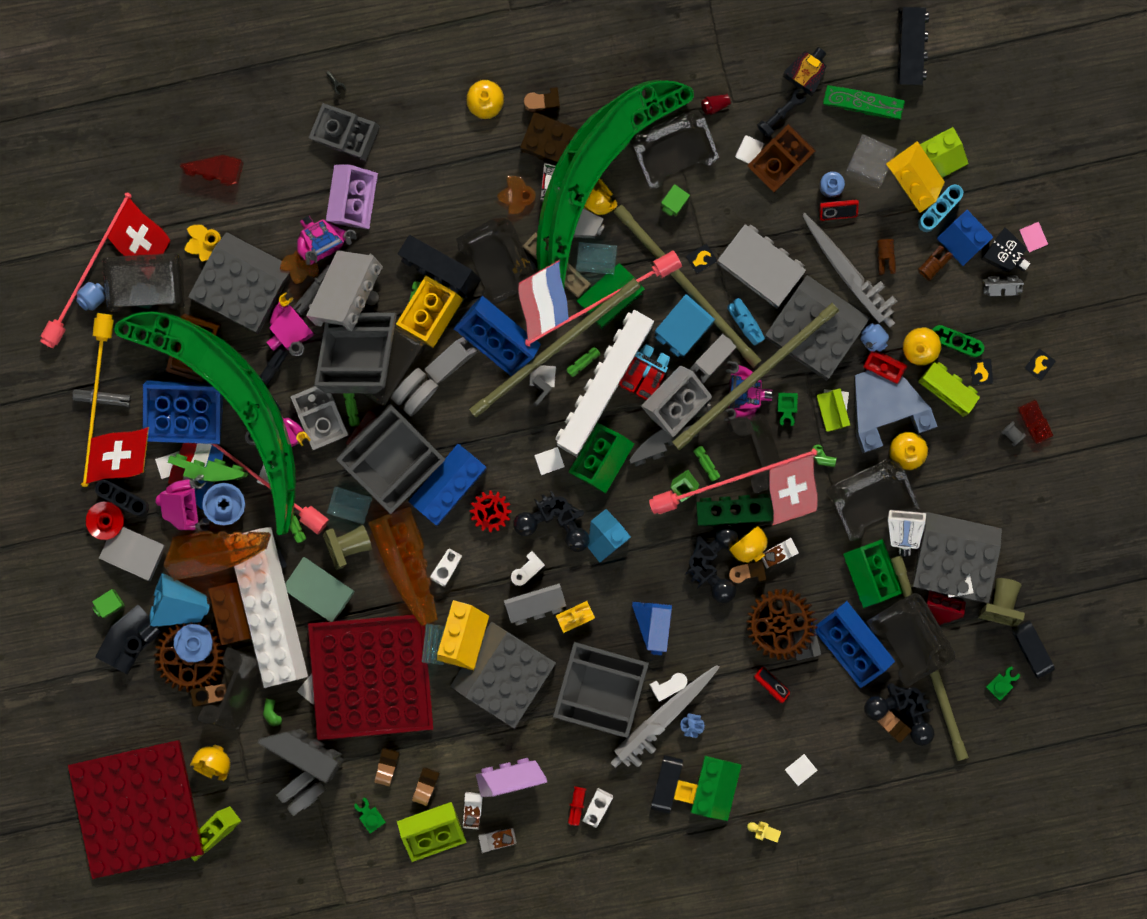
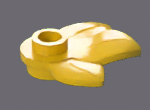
M192 225L187 228L192 238L186 244L185 251L191 254H199L202 262L207 261L214 247L221 240V236L216 230H207L203 225ZM210 236L215 237V241L212 243L208 241Z

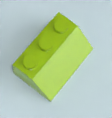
M954 127L920 144L942 178L969 164L963 144Z
M935 362L932 363L918 381L963 417L971 412L980 398L977 395L978 392L973 387H966L962 384L963 380L955 374H949L947 368L940 362L937 364Z
M452 802L397 821L401 839L412 862L467 843Z

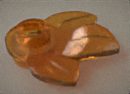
M515 176L507 177L509 188L504 189L497 195L501 202L509 205L510 214L522 212L526 205L534 202L536 197L533 188L526 186L523 179ZM524 193H529L530 197L528 199H524L522 195Z
M297 250L294 254L285 256L280 265L281 270L290 271L291 279L295 284L303 282L307 275L317 277L319 271L316 262L312 265H307L306 260H301Z

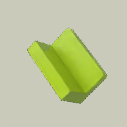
M841 389L817 395L827 432L850 426Z

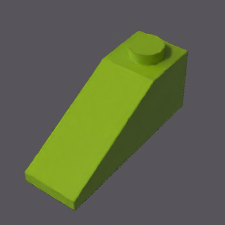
M230 806L217 811L199 829L204 854L226 837L241 822ZM203 855L194 856L191 858L193 859V861H196Z

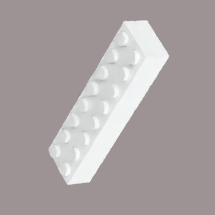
M636 310L632 314L628 312L623 321V325H625L623 330L618 329L613 338L615 342L613 347L609 345L604 353L605 361L603 363L599 362L594 371L596 375L594 380L589 379L585 386V391L587 392L584 397L580 395L575 403L576 411L574 413L570 412L565 421L567 424L565 430L561 428L556 436L558 447L576 457L578 456L617 389L618 384L653 327L654 321Z
M260 528L227 538L264 688L308 677L272 528Z

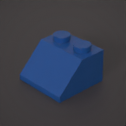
M966 210L937 240L963 266L993 236Z

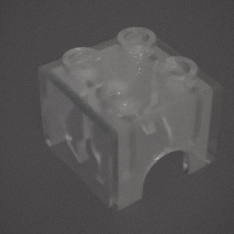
M862 134L845 174L880 188L889 170L886 163L894 158L898 149Z

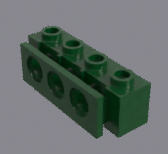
M769 494L757 495L758 498L750 499V495L738 496V500H731L730 496L719 497V501H711V498H700V502H696L697 526L774 521L772 499L769 497ZM751 504H756L759 507L757 514L750 512L749 506ZM732 505H737L740 508L738 515H733L730 512ZM713 506L720 508L721 514L719 516L712 515L711 508Z

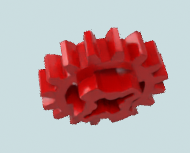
M489 491L487 496L482 492L483 497L476 496L475 498L478 502L471 503L475 507L470 510V513L475 514L471 520H477L478 522L475 526L482 525V531L486 528H489L490 533H492L493 528L499 531L500 525L506 526L505 520L510 521V518L507 516V514L512 513L511 510H507L510 503H504L506 497L499 498V492L493 495L492 491ZM492 499L489 504H481L484 500ZM498 502L502 504L504 513L498 510ZM494 504L496 514H491L488 518L486 509H490ZM478 510L483 512V522L478 516ZM495 518L500 519L499 522L490 524L491 520Z

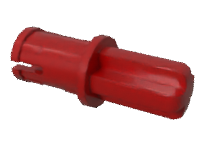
M574 786L572 803L569 804L571 809L568 824L578 826L582 808L585 807L583 802L586 788Z

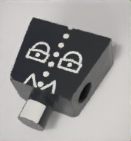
M1005 227L981 259L1006 272L1012 271L1014 266L1024 272L1030 265V262L1022 257L1027 248Z

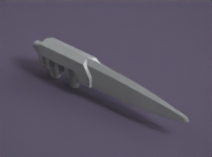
M804 212L803 218L814 238L846 285L878 323L884 321L889 328L893 326L895 322L890 315L894 313V310L890 307L897 302L896 298L892 296L885 302L884 298L878 293L885 288V285L880 281L873 287L870 281L864 282L865 278L848 258Z
M714 666L667 701L648 720H645L614 750L617 757L610 763L615 768L622 762L628 767L631 765L630 762L639 767L642 761L637 755H642L644 748L651 754L655 752L656 748L650 742L657 740L656 735H660L709 682L720 666Z

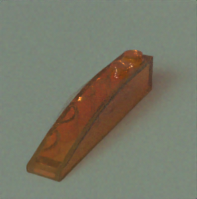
M410 507L368 522L384 564L413 615L421 626L438 620L434 597L430 594L429 590L431 581L430 578H427L425 567H428L422 552L424 543Z
M204 531L173 537L164 567L174 581L219 572L243 563L266 550L271 534L269 532H249L248 534L234 532V534H227L226 531L213 534L212 531Z

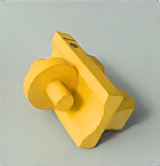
M587 601L556 615L563 633L595 619Z

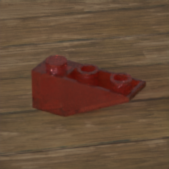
M219 155L183 163L180 165V168L184 170V174L190 176L199 174L203 175L202 178L205 180L214 181V179L221 180L222 184L232 186V183L238 185L243 161L234 157Z

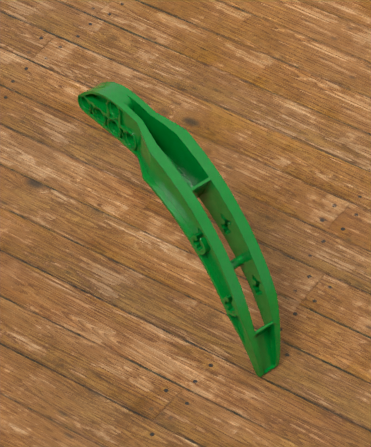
M666 80L643 82L630 88L599 109L581 126L561 155L545 193L537 231L536 256L538 272L560 261V277L564 288L575 229L585 203L597 181L636 133L659 118L692 101L694 92L691 87L679 82ZM643 90H645L646 93L644 98L642 96ZM666 99L668 100V105H667V106H665V100H666ZM650 107H652L653 110L651 115L649 113ZM635 115L637 116V121H636V123H634V116H635ZM580 194L578 200H574L576 195ZM558 246H563V248L561 249V253L557 252L559 249Z
M141 312L117 322L114 329L117 336L156 349L182 361L209 382L230 403L247 427L262 458L274 501L277 534H287L293 515L296 485L292 446L280 411L256 371L224 340L200 326L175 315L161 312ZM166 318H168L169 325L167 328L164 326V320ZM126 324L129 328L127 334H125L123 331V328ZM143 330L146 332V338L144 340H142L141 338V332ZM160 336H162L164 340L161 346L158 344V339ZM178 342L181 344V350L179 352H177L175 348Z

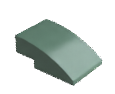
M305 557L302 558L285 583L287 592L330 622H334L355 592Z

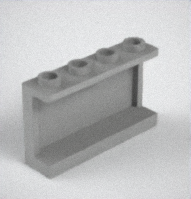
M745 224L716 263L775 308H778L805 273L804 264L797 259L793 261L788 257L789 253L783 248H776L770 238L766 236L763 238L758 234L759 231L754 226L749 225L748 227Z
M337 250L306 316L316 326H322L323 322L343 325L347 330L352 331L381 272L382 265L374 256Z

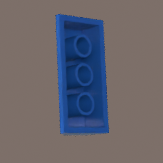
M484 296L471 306L454 328L455 331L510 376H513L531 361L541 345L536 340L530 344L531 346H526L525 340H528L527 332Z
M457 444L445 458V461L430 475L408 502L438 526L485 472L487 467L461 445Z
M847 601L815 625L818 627L815 629L816 634L860 688L881 675L895 662L893 657Z

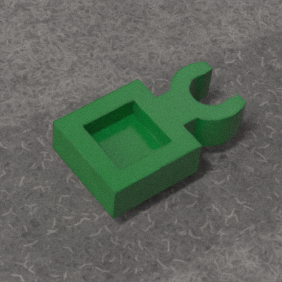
M778 393L777 412L783 413L779 421L780 426H783V421L786 418L790 420V426L794 425L795 420L792 413H797L798 393Z
M1012 666L1005 670L1004 676L998 673L986 686L999 701L1013 688L1010 682L1016 681L1020 677L1019 673L1014 677L1010 676L1009 673L1013 669Z
M364 797L365 806L361 808L356 803L354 807L357 811L363 813L359 819L368 832L372 833L386 823L376 806L372 809L369 808V801Z

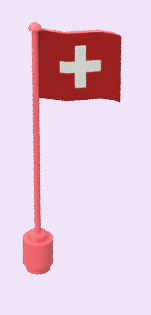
M130 193L124 194L125 198L59 319H54L53 322L48 321L40 336L42 337L40 342L54 349L55 345H58L66 331L63 328L64 324L61 322L107 238L122 255L139 267L148 280H150L171 240L161 227L139 210L130 199Z
M812 449L811 452L680 496L676 493L673 494L671 490L655 495L653 499L649 500L651 510L654 514H662L677 509L680 499L770 469V494L774 509L773 525L815 512L817 510L818 495L813 468L814 456L817 455V451Z

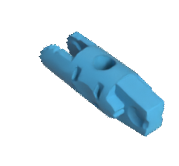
M737 298L727 308L744 335L755 346L763 341L765 337L743 301Z

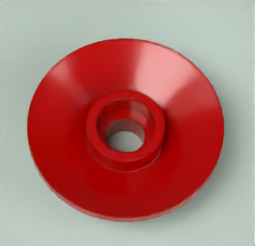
M99 502L93 505L86 515V527L89 533L100 540H109L116 537L124 525V516L121 509L111 502ZM105 518H109L110 520L109 524L107 525L104 524Z

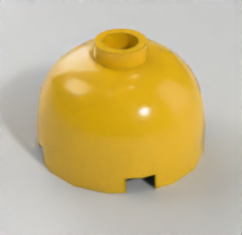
M481 80L474 83L466 95L469 111L481 119L495 117L504 105V95L501 88L489 80Z
M601 179L597 181L584 206L585 210L597 215H605L617 207L616 199L612 202L610 196L613 194Z
M926 327L912 330L906 335L903 342L905 357L911 363L918 366H926L933 363L941 352L939 336L933 330Z
M904 432L892 440L889 455L891 461L897 467L904 470H913L925 462L928 456V447L920 435L914 432Z
M757 526L729 550L735 558L742 562H750L753 559L757 562L765 556L763 551L767 548V537L763 530Z
M213 745V747L207 746L198 750L190 766L195 765L193 769L209 778H212L213 775L219 776L218 780H225L227 778L231 765L228 755L218 745Z

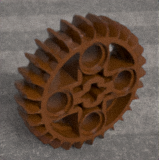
M775 589V595L772 591L767 592L768 597L762 594L761 598L763 601L756 599L755 602L758 606H751L754 613H748L752 620L746 621L752 626L746 629L753 632L748 636L749 638H755L752 644H759L757 650L764 649L763 655H767L770 652L769 658L771 659L776 655L777 660H781L782 656L785 660H789V654L792 658H796V652L802 655L801 648L808 650L809 647L806 643H813L810 636H816L812 629L818 628L812 625V622L818 620L811 617V615L816 613L815 611H809L812 604L805 605L807 598L800 600V593L794 597L793 590H790L787 594V589H782V593H780L779 589ZM778 600H781V602L783 603V607L781 610H777L776 608V602ZM789 601L797 605L802 613L791 614ZM769 604L770 617L760 618L763 609ZM800 616L804 619L802 627H799L797 624V619ZM762 622H765L767 625L765 632L760 630ZM781 622L787 623L785 626L782 627L777 626V624ZM805 630L800 641L795 644L794 632ZM773 635L774 647L765 642L762 636ZM784 638L788 641L786 649L781 646V641Z
M175 624L176 630L169 627L170 634L164 632L165 640L159 639L158 641L162 645L155 647L160 650V653L154 654V656L159 657V660L154 663L161 666L156 670L163 671L160 678L167 677L166 684L172 681L171 688L179 685V691L186 687V692H190L191 687L193 689H197V686L200 688L205 687L204 683L211 686L210 679L217 681L214 675L222 674L218 668L225 667V665L220 663L221 660H226V657L221 656V653L226 652V650L219 648L222 646L221 642L217 643V640L220 638L219 635L213 637L212 635L215 630L209 631L213 639V649L211 650V653L214 655L213 662L207 663L205 659L200 661V663L187 662L178 656L174 647H168L181 629L180 625ZM169 650H172L175 653V659L173 661H169L166 658V654ZM167 664L180 665L179 678L171 673ZM185 665H195L194 668H184ZM199 666H212L211 670L198 680ZM188 670L194 676L190 682L184 678V674Z

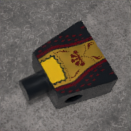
M818 47L812 55L804 51L785 70L782 77L810 96H813L827 67L826 64L821 62L826 52Z

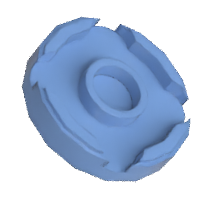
M189 624L177 632L174 638V648L181 659L196 663L209 656L213 649V639L211 633L205 627L199 624Z

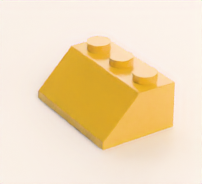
M918 141L886 163L920 213L937 201L945 181Z
M425 276L396 325L434 348L463 301V298L453 290Z
M453 600L437 653V660L474 670L489 615L472 605Z

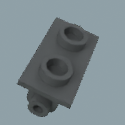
M1015 275L1007 276V278L990 276L988 279H983V283L987 286L983 287V293L987 296H1001V289H1004L1005 296L1019 295V293L1023 292L1022 286L1019 285H1024V282Z

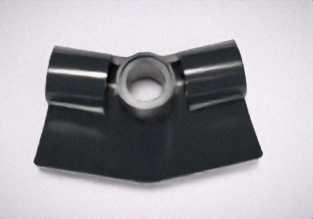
M137 605L110 628L95 657L117 670L129 674L139 653L157 638L162 631L158 626H150V617L140 605ZM136 639L139 646L136 650H132L130 642Z

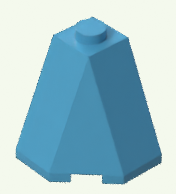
M605 509L591 520L588 549L601 562L631 537L614 516Z
M162 573L154 592V604L150 610V626L201 622L203 616L207 615L209 611L207 596Z

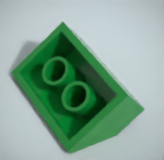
M617 264L576 302L585 309L621 289L635 277L621 264ZM641 284V288L595 322L601 330L644 293L645 289ZM602 304L596 306L595 308L589 310V311L586 312V313H587L588 315L591 314L593 311H595V310H596L598 307H600Z
M597 423L570 468L569 473L606 493L632 450L634 443L623 435Z
M883 539L843 554L863 608L903 593Z
M704 755L690 812L728 821L741 764Z

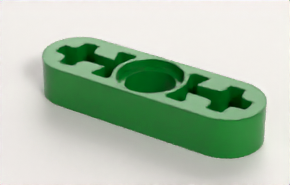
M938 325L932 329L934 332H938L941 329L943 330L942 334L946 336L952 333L948 343L945 342L947 338H940L941 345L973 358L979 357L984 352V344L980 340L943 325ZM955 336H959L963 340L962 345L959 347L954 346L952 343V339ZM967 340L970 341L968 345L974 346L978 344L977 348L980 349V352L972 353L973 349L969 347L963 350Z

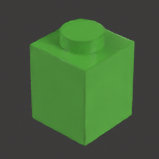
M674 184L661 202L662 211L669 216L672 214L677 216L690 195Z
M687 470L672 480L670 488L680 496L698 490L699 483L690 471ZM689 497L680 499V501L683 502L684 500H686V499L689 498Z
M111 589L92 601L95 605L92 607L98 617L102 616V618H107L125 606L115 589Z

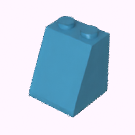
M685 294L655 330L654 333L657 335L655 338L663 345L665 343L671 347L670 351L676 357H684L712 326L715 319Z

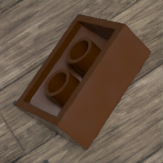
M238 582L209 588L221 645L251 639Z

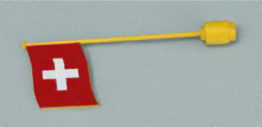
M97 313V317L94 318L92 336H96V340L100 342L83 483H81L83 487H87L88 483L102 479L139 475L144 472L149 427L133 432L108 433L92 438L103 341L112 338L114 320H112V315Z

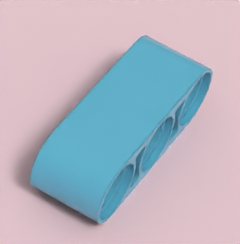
M955 184L949 186L919 219V228L924 232L932 231L961 200L963 189ZM950 190H954L958 193L957 199H953L949 196ZM936 205H944L945 212H938ZM930 218L933 223L932 226H925L923 219Z

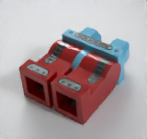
M647 344L644 345L640 352H637L618 386L634 394L643 377L644 380L636 395L644 400H647L659 388L668 370L667 365L670 359L664 353L660 354L657 361L651 359L654 348Z

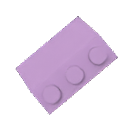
M334 165L326 221L342 226L369 229L378 173L352 165Z
M528 758L517 760L518 764L511 765V762L500 764V768L493 770V767L481 769L482 773L476 774L481 797L495 796L547 783V779L536 760L529 761Z

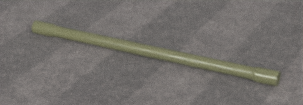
M620 205L614 211L617 217L629 227L656 259L665 255L623 205ZM679 269L671 273V276L688 295L715 319L714 324L726 337L732 340L733 344L737 346L736 348L752 368L759 364L762 360L742 341Z
M635 278L629 281L620 291L493 392L469 409L470 412L477 418L490 405L607 312L641 288L640 284Z
M833 303L827 306L812 322L688 430L681 433L672 443L680 451L696 434L804 340L839 312V309Z
M902 556L892 558L891 562L898 577L930 673L957 761L968 758L966 748L961 739L923 625Z

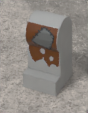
M514 828L479 835L482 853L517 843Z

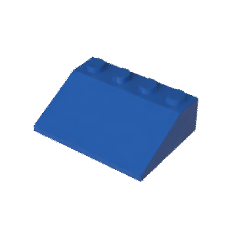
M146 381L143 384V429L149 427L147 441L220 444L223 396L210 383Z

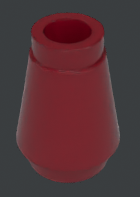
M728 94L709 96L701 100V106L706 115H712L731 104Z

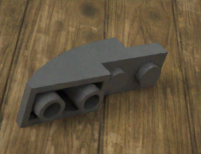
M691 426L681 429L674 437H671L663 429L658 431L635 451L629 460L630 465L635 464V466L646 463L645 459L653 457V460L664 457L663 453L667 451L665 444L668 443L669 446L674 445L672 441Z

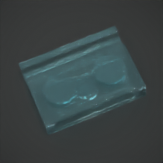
M579 242L576 271L614 274L617 246Z
M335 487L327 513L364 525L372 498Z
M426 624L422 663L444 665V662L437 660V653L445 626Z

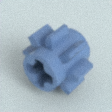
M688 713L687 717L682 719L680 726L681 730L685 732L684 736L698 738V734L703 732L704 722L700 720V715Z

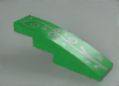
M827 85L823 104L844 108L849 111L862 112L865 115L901 120L905 101L870 92Z

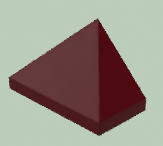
M931 591L928 592L926 607L939 625L963 618L965 601Z

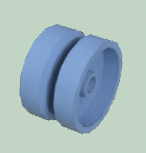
M223 482L215 484L207 490L202 506L205 515L210 521L219 525H229L237 521L243 514L245 500L239 488L233 484ZM222 500H226L228 503L226 507H221L220 502Z

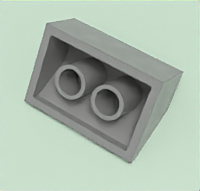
M680 365L642 404V408L654 422L671 437H674L712 396L692 370Z
M560 583L504 600L510 622H515L516 626L527 623L526 619L534 617V620L543 618L546 612L552 611L553 614L563 612V607H566Z

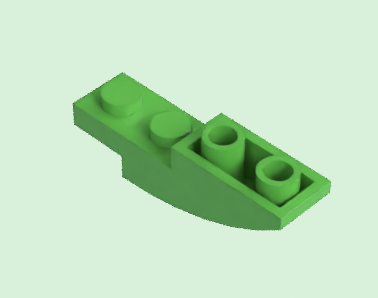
M176 453L175 457L170 455L167 462L185 468L183 474L185 477L195 479L197 475H204V478L200 479L202 481L226 482L242 479L248 475V473L243 472V467L233 464L231 468L225 466V461L216 458L214 462L208 460L207 466L204 467V462L194 460L192 463L186 461V456Z

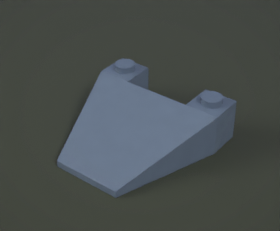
M870 370L855 375L856 437L862 453L882 447L883 444L877 428L910 417L916 434L938 427L931 408L903 376L899 383L896 384Z

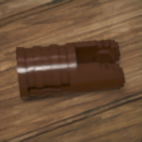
M894 239L877 240L879 275H884L885 260H889V270L891 274H895Z
M941 245L918 268V272L928 281H931L936 273L953 257V254L948 252L938 260L944 250V247Z

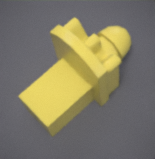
M759 821L758 825L754 822L747 825L749 831L755 832V838L762 841L763 838L778 842L781 831L768 827V823Z

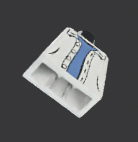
M889 511L888 524L891 546L899 547V554L901 556H909L911 548H919L925 526L926 513Z

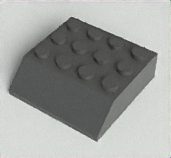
M226 232L214 247L188 297L192 301L259 335L294 267Z
M807 275L764 337L781 349L812 322L819 313L833 303L839 309V312L788 354L827 381L870 318Z
M360 313L352 331L347 330L343 325L325 322L314 386L324 393L376 394L385 387L397 314Z
M388 404L347 445L336 459L390 514L445 461L442 455L391 404Z
M926 512V521L917 553L911 587L945 595L950 594L958 598L981 603H989L1001 548L1002 528ZM970 574L973 593L957 596L959 592L966 593L969 590V585L965 580Z
M491 621L484 633L474 670L462 667L450 687L515 728L556 662Z
M574 642L553 717L628 738L649 663Z
M301 729L259 739V744L325 783L333 779L344 760L341 757L342 753L333 748L330 750L324 747L325 743L317 739L311 740L308 738L309 734Z

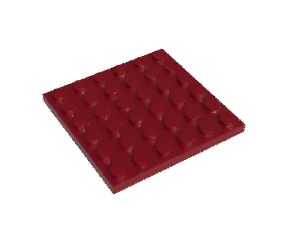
M424 614L308 624L317 740L433 730Z
M180 740L68 765L92 879L204 854Z

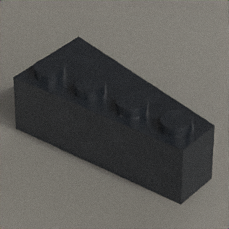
M899 7V13H902V18H900L898 23V30L902 36L898 41V51L901 53V57H898V84L923 85V81H926L927 71L924 69V62H927V50H924L925 42H928V31H925V23L929 22V11H926L925 7Z
M408 235L398 252V255L402 258L401 262L405 265L417 267V271L421 274L432 276V279L436 282L447 285L449 289L457 294L459 292L469 299L481 281L472 269L411 235Z

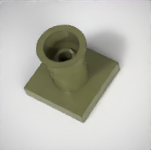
M363 525L339 537H336L333 528L325 531L323 534L336 571L347 565L344 557L372 550L369 536Z
M1005 578L995 579L993 605L987 603L980 610L978 618L1017 627L1024 620L1025 615L1023 612L1014 610L1022 584Z

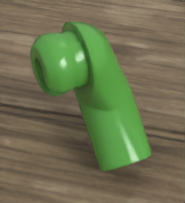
M815 445L812 448L817 451V455L814 456L817 464L835 467L836 458L826 456L821 445Z
M266 699L263 716L269 725L279 726L282 723V718L273 711L275 700Z

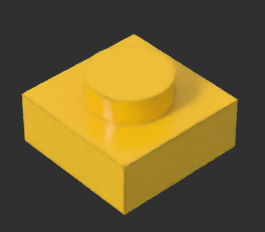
M678 780L674 799L693 804L697 784Z

